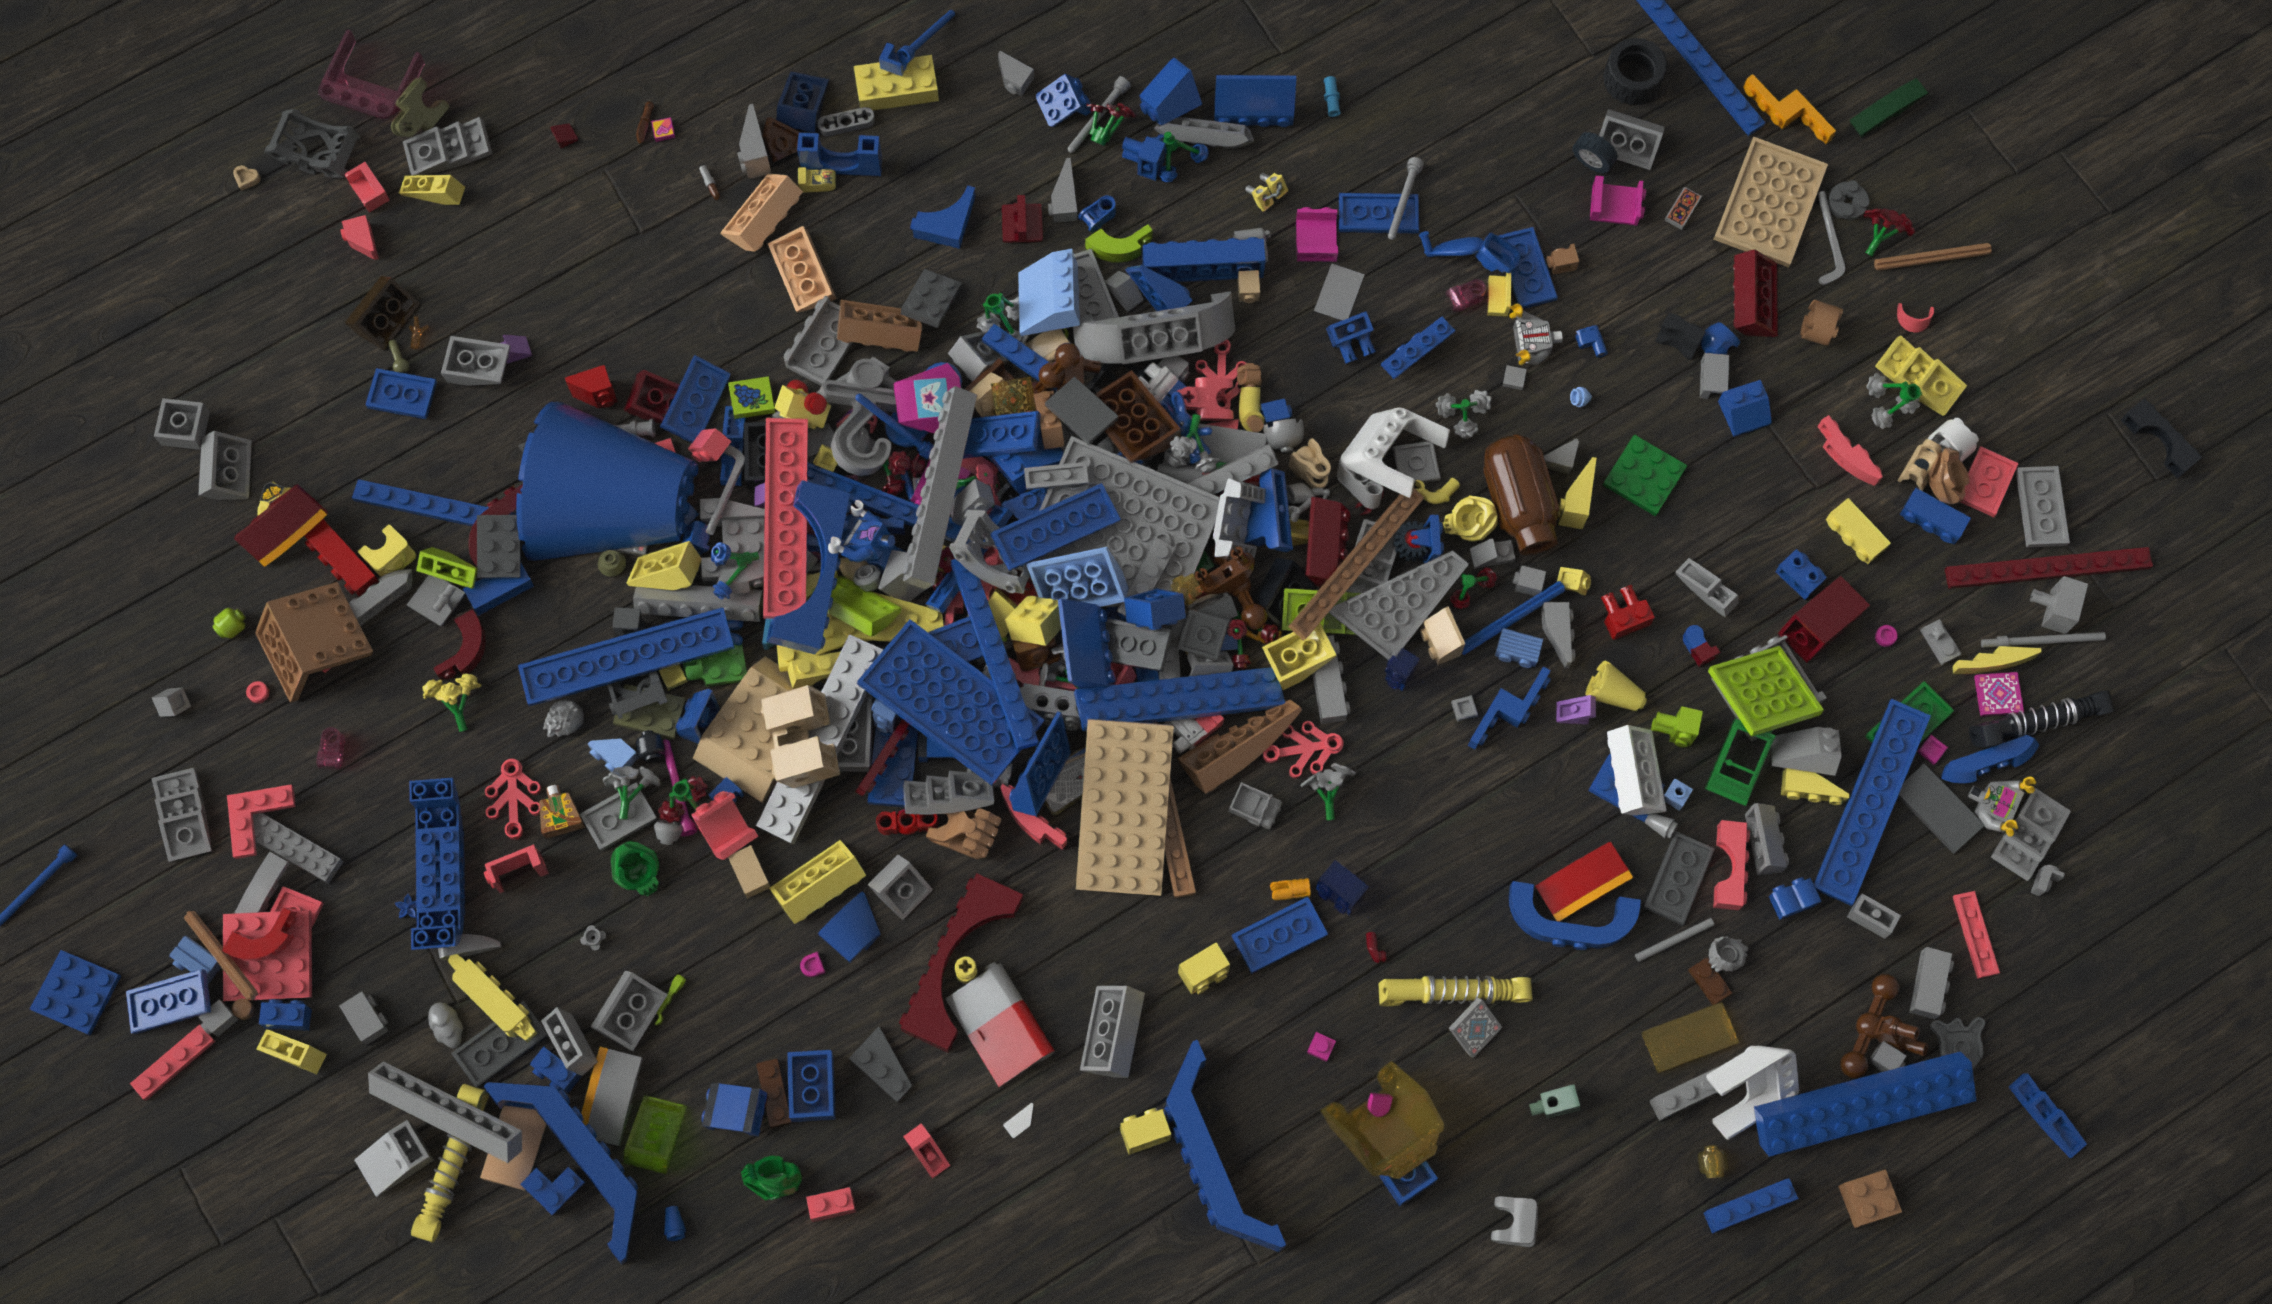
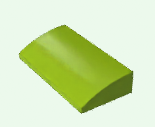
M841 575L837 577L835 589L831 591L830 597L833 598V603L827 613L872 637L886 628L900 614L901 607L871 591L862 590L853 581Z

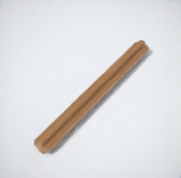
M1984 243L1881 258L1874 261V267L1879 271L1988 255L1992 252L1991 244Z
M188 911L187 915L184 916V920L247 1000H254L258 995V991L230 955L222 951V945L195 911Z

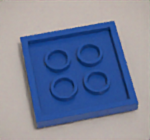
M60 950L30 1010L91 1035L121 976Z

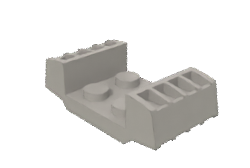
M1228 478L1224 493L1219 499L1213 534L1215 557L1232 560L1231 550L1234 549L1238 552L1235 548L1238 546L1245 553H1250L1255 557L1257 546L1247 545L1244 542L1247 534L1251 502L1265 503L1264 488Z

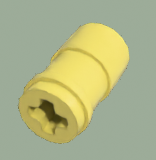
M961 957L955 963L956 976L961 983L968 984L977 977L976 963L972 958Z

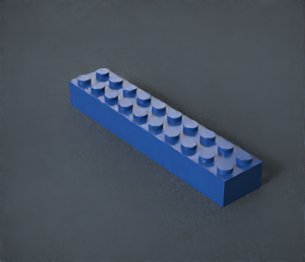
M1960 1051L1754 1106L1759 1145L1770 1157L1976 1101L1972 1062Z

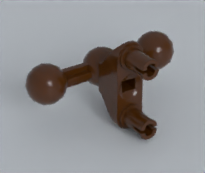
M1063 343L1055 351L1056 361L1046 363L1040 368L1038 375L1040 381L1031 382L1026 385L1027 389L1023 391L1026 397L1023 396L1024 400L1026 398L1028 405L1035 407L1033 394L1056 387L1057 391H1059L1073 377L1084 385V371L1098 374L1101 368L1100 361L1084 358L1076 345Z
M1213 544L1209 552L1210 559L1220 567L1210 573L1204 568L1200 569L1202 574L1196 571L1195 578L1200 582L1201 589L1207 594L1228 592L1229 595L1238 598L1243 607L1241 619L1245 622L1246 627L1253 630L1262 628L1268 618L1266 609L1259 604H1255L1249 593L1251 589L1249 576L1254 569V557L1250 553H1245L1238 546L1235 547L1238 552L1234 549L1231 550L1232 560L1215 557V544Z
M1881 974L1873 980L1871 989L1875 997L1869 1011L1860 1015L1857 1019L1856 1029L1859 1036L1854 1049L1844 1054L1841 1058V1071L1849 1078L1858 1079L1867 1072L1868 1061L1865 1055L1871 1040L1876 1038L1878 1042L1882 1043L1884 1041L1901 1053L1909 1051L1922 1056L1927 1054L1928 1044L1917 1041L1920 1033L1919 1027L1902 1023L1900 1018L1895 1016H1881L1887 1001L1894 999L1899 993V983L1890 974Z

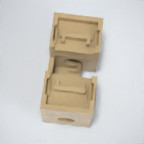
M807 685L761 699V714L765 719L766 729L772 732L775 749L770 751L773 762L772 775L777 782L794 789L840 775L835 745H826L820 742L818 736L809 737L810 730L830 724L824 693Z

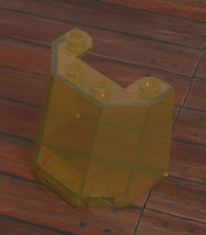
M1391 1061L1382 1067L1377 1075L1378 1082L1383 1089L1379 1094H1390L1393 1097L1390 1110L1386 1115L1382 1117L1374 1116L1368 1110V1100L1348 1114L1343 1105L1338 1102H1333L1320 1111L1329 1127L1371 1175H1384L1400 1179L1436 1154L1438 1147L1436 1142L1439 1133L1443 1132L1445 1124L1427 1091Z

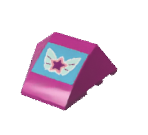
M948 363L893 383L898 423L935 434L940 423L938 416L944 405L942 402L944 393L954 386L961 388L959 376Z

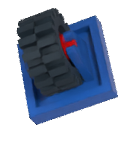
M1430 515L1425 524L1420 523L1417 525V521H1413L1411 524L1409 521L1405 525H1401L1393 539V547H1396L1395 552L1401 553L1399 557L1403 558L1405 556L1407 561L1410 558L1412 561L1423 558V563L1425 564L1443 554L1444 544L1440 542L1443 526L1442 522H1439V515Z

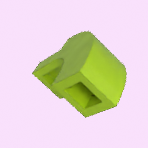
M1147 224L1133 235L1118 239L1107 235L1101 228L1085 239V248L1087 250L1092 249L1094 256L1108 262H1127L1141 256V246L1143 247V245L1151 242L1153 230Z

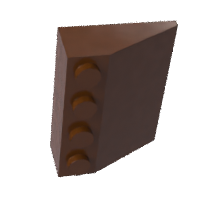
M1132 370L1094 394L1118 415V420L1104 432L1130 464L1164 452L1171 447L1170 442L1174 440L1175 436L1181 438V428Z

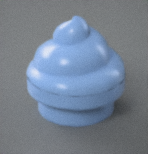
M1577 387L1570 394L1571 403L1577 407H1584L1592 398L1590 392L1584 387Z

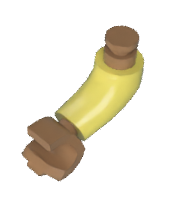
M1245 363L1244 366L1237 368L1238 385H1246V387H1241L1239 421L1245 430L1259 432L1264 426V417L1260 409V387H1256V385H1262L1260 366L1254 365V363Z

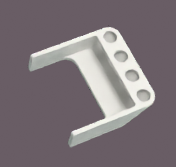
M1393 408L1374 413L1342 454L1341 464L1357 474L1410 498L1415 480L1386 466L1382 462V458L1403 429L1442 448L1447 446L1450 430L1404 408Z
M1759 1045L1750 1046L1744 1053L1706 1076L1707 1080L1721 1096L1746 1082L1747 1095L1745 1098L1712 1120L1713 1124L1727 1140L1756 1123L1754 1106L1795 1096L1799 1093L1796 1055L1790 1049Z

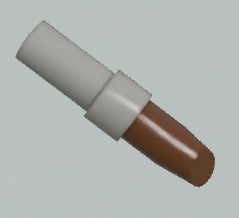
M703 165L699 170L704 178V183L713 198L718 200L720 195L713 177H711L707 166Z

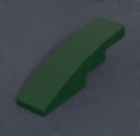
M1915 78L1884 96L1850 119L1849 122L1860 137H1863L1892 117L1896 118L1926 96L1928 92L1919 80Z

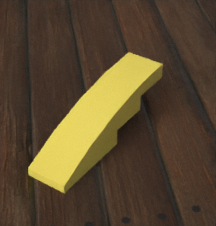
M1999 646L1993 654L1978 653L1973 661L1958 660L1952 666L1953 674H1978L2014 667L2035 659L2041 653V648Z

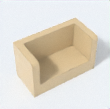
M751 845L728 857L747 899L770 888Z

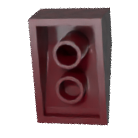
M642 370L636 375L624 411L644 420L654 419L655 423L661 424L679 384L649 371Z

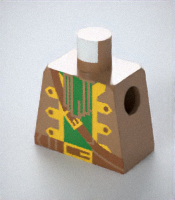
M559 785L547 787L548 798L539 801L541 832L545 839L585 828L570 794H561Z

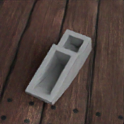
M1690 558L1676 571V575L1697 596L1722 616L1726 617L1738 605V595L1725 587L1721 583L1720 578Z

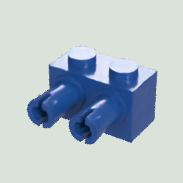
M1147 136L1143 142L1125 137L1122 149H1124L1122 158L1138 163L1137 175L1156 181L1160 167L1163 166L1165 160V143L1155 137L1150 138Z
M1367 311L1326 328L1333 348L1336 346L1340 348L1345 364L1357 360L1351 346V342L1354 339L1358 340L1364 357L1376 352L1369 337L1374 329Z

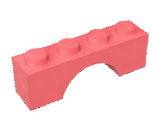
M1721 820L1717 825L1716 846L1723 849L1729 855L1732 862V872L1728 879L1718 882L1714 887L1713 908L1740 910L1743 904L1745 905L1747 902V892H1744V884H1747L1748 871H1745V863H1748L1749 859L1746 842H1749L1750 830H1747V823Z

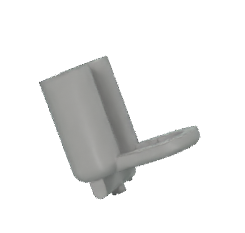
M1263 228L1234 231L1233 238L1239 240L1251 237L1264 239L1265 263L1268 262L1266 242L1268 238H1271L1270 231H1264Z

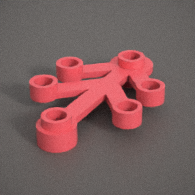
M1225 340L1214 346V351L1218 354L1217 375L1208 367L1205 360H1198L1195 370L1200 374L1203 373L1206 377L1231 378L1234 380L1237 378V368L1244 366L1246 362H1238L1236 367L1226 375V355L1230 352L1231 345L1229 340ZM1223 346L1226 350L1220 351L1218 348ZM1203 364L1205 368L1200 369L1198 365ZM1238 381L1235 387L1225 394V390L1217 392V404L1223 403V409H1230V401L1240 394L1241 389L1238 388Z
M1305 721L1302 724V732L1305 735L1312 734L1320 740L1319 742L1313 743L1289 725L1287 729L1291 730V734L1287 735L1283 732L1281 735L1286 739L1291 738L1300 745L1280 749L1275 745H1271L1263 752V759L1268 763H1274L1280 757L1302 754L1297 763L1292 765L1289 770L1290 776L1297 779L1302 775V769L1315 751L1323 750L1317 761L1312 762L1310 765L1312 774L1322 771L1323 765L1329 756L1339 753L1343 748L1344 742L1340 735L1336 733L1327 735L1316 728L1311 721ZM1310 725L1312 730L1307 731L1304 726ZM1334 741L1337 746L1331 747L1329 742ZM1273 752L1275 757L1269 758L1267 753ZM1314 765L1320 766V770H1319V771H1315V770L1313 769V766H1314ZM1295 768L1300 771L1297 775L1292 773V770Z
M516 759L506 760L501 766L502 774L492 785L487 786L485 789V795L489 799H495L499 795L498 790L508 781V789L492 806L486 809L485 813L489 819L495 820L500 815L499 811L509 801V822L504 830L510 839H518L523 834V827L518 821V800L528 808L532 815L537 816L540 814L539 803L531 800L517 788V780L527 786L529 793L532 795H538L541 792V786L522 772V764ZM516 767V770L513 773H509V768ZM533 785L538 786L536 791H531ZM495 789L493 795H488L489 790ZM533 806H539L536 812L532 811ZM491 810H496V814L493 816H490L489 812ZM518 828V833L511 834L512 829Z

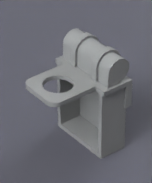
M1241 782L1229 812L1248 820L1247 822L1258 827L1261 825L1266 829H1271L1278 812L1281 810L1282 801L1272 797V794L1269 795Z

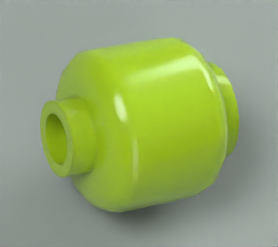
M226 608L215 616L213 628L220 637L232 639L245 629L244 619L246 617L239 609Z

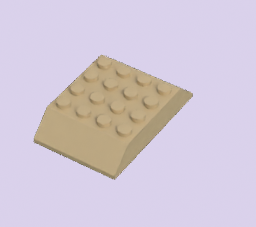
M766 656L754 664L703 733L693 756L694 760L722 778L728 777L742 791L761 803L765 801L777 784L772 775L773 762L770 751L775 749L772 732L766 729L765 719L761 714V699L794 690L791 686L788 671L780 672L779 665Z

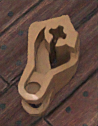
M978 808L976 813L969 810L945 813L949 818L946 825L938 829H928L926 838L931 842L971 858L980 859L987 856L989 851L987 848H990L994 842L992 837H995L998 829L995 827L999 826L1001 818L989 811Z

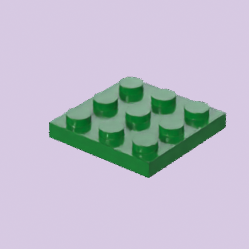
M1633 435L1604 481L1603 486L1656 517L1687 465L1640 437Z

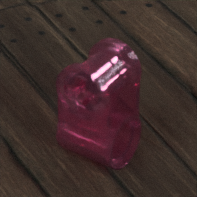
M1475 279L1450 288L1445 294L1453 304V311L1459 312L1482 302L1486 285L1483 281ZM1477 289L1481 293L1475 294L1472 290Z
M334 727L326 728L321 734L320 747L317 754L318 768H323L324 766L335 767L336 769L342 768L345 737ZM337 734V740L329 743L330 737Z

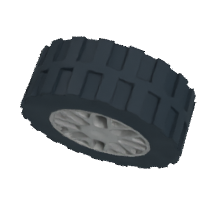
M1591 132L1582 133L1572 147L1575 157L1584 166L1598 173H1607L1618 158L1617 151L1608 141Z

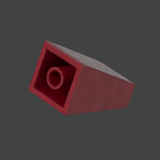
M1840 576L1796 612L1778 634L1781 637L1786 635L1787 639L1785 641L1808 663L1858 619L1870 605Z

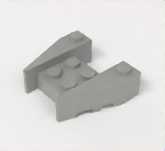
M720 498L700 499V519L707 526ZM728 500L717 526H722L723 543L731 548V552H758L759 560L752 561V563L764 560L765 509ZM711 557L701 558L704 585L717 584L723 571L739 567L736 559H728L725 565L716 566L715 562L711 561Z

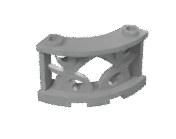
M967 510L964 515L966 520L955 542L949 546L954 558L981 580L1004 589L1009 593H1024V587L1030 577L1027 564L1009 571L998 551L999 557L1004 564L987 565L981 548L988 549L993 546L997 549L990 534L1000 528L990 519L986 511ZM1017 570L1022 572L1020 577L1016 576L1018 574Z

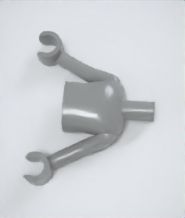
M1303 483L1286 485L1288 501L1291 504L1304 503L1300 507L1290 506L1288 508L1291 521H1298L1299 515L1311 507V497L1323 495V488L1310 489Z

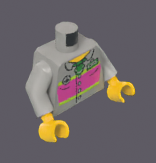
M2027 777L2023 782L2021 780L1990 782L1984 791L1973 786L1968 797L1979 802L1975 809V814L1979 816V819L1987 829L2003 833L2005 831L2011 837L2014 835L2012 828L2018 829L2017 822L2013 820V817L2024 795L2022 790L2025 789L2026 792L2033 793L2035 788L2029 785L2036 784V781L2033 777Z

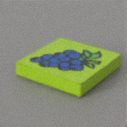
M769 376L728 382L734 419L775 413Z

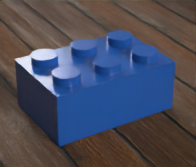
M832 1050L787 1052L789 1119L791 1122L836 1120L834 1054Z

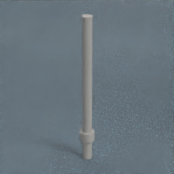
M2105 632L2014 638L1998 636L1997 639H1982L1981 647L1998 648L1999 646L2102 641L2106 639Z

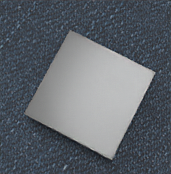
M1507 365L1502 386L1522 390L1527 369Z
M1472 695L1452 700L1451 704L1457 722L1478 716Z

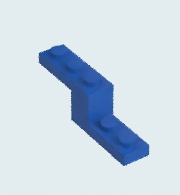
M852 514L846 516L845 520H848L846 531L842 533L844 541L858 518L863 517H856ZM876 516L886 524L889 534L905 535L904 520L898 517L882 519ZM807 534V551L820 552L816 536Z
M1543 666L1524 700L1501 688L1473 734L1468 746L1474 750L1478 744L1482 746L1488 737L1485 733L1488 727H1494L1498 717L1517 728L1521 722L1525 724L1531 714L1528 712L1531 705L1535 707L1541 697L1538 695L1541 688L1545 690L1551 680L1548 677L1551 670Z

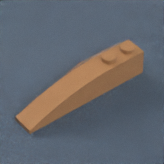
M1288 700L1283 705L1265 711L1266 715L1262 717L1254 716L1247 719L1248 723L1239 728L1237 725L1230 727V732L1219 736V734L1211 736L1177 759L1194 784L1206 794L1224 781L1231 779L1258 758L1289 727L1302 709L1292 700Z

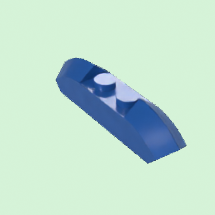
M2025 735L1950 761L1944 767L1941 779L1953 783H1970L1977 781L1976 774L1978 776L1985 775L1990 772L1991 768L1997 767V769H2002L2010 764L2014 767L2020 766L2034 755L2039 744L2035 738Z

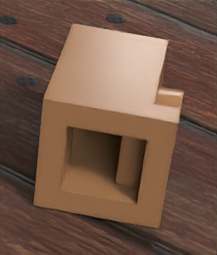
M1570 244L1569 249L1558 248L1551 253V256L1546 258L1548 268L1552 269L1553 275L1574 271L1579 264L1574 244Z

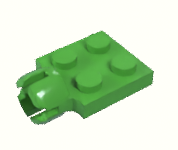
M742 644L734 645L735 649L683 663L686 679L689 681L704 680L706 687L741 682L747 673Z

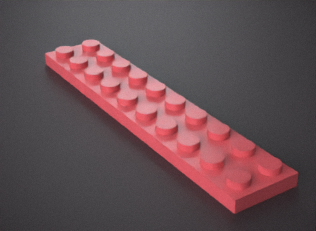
M766 418L763 619H774V617L790 613L806 603L807 519L793 504L797 486L802 480L807 481L808 419Z

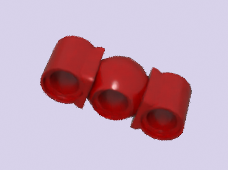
M905 809L897 814L896 811L891 813L881 812L876 818L878 831L883 835L898 834V832L910 835L918 829L919 832L924 830L928 832L929 828H937L939 820L937 814H905ZM926 816H932L934 821L926 824L923 822V819ZM905 818L913 820L912 824L908 826L903 825L902 821ZM888 819L892 822L889 827L881 826L883 820Z

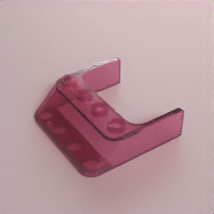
M347 29L319 85L318 93L326 101L377 118H388L401 110L396 105V101L411 82L419 78L425 65L420 53H415L398 91L348 76L344 73V66L356 40L351 30Z

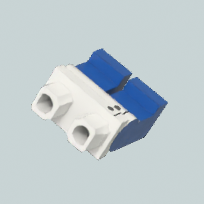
M1152 362L1144 371L1152 379L1147 382L1140 376L1139 380L1158 402L1163 401L1167 403L1176 413L1171 395L1175 391L1187 386L1178 380L1167 367L1160 368Z

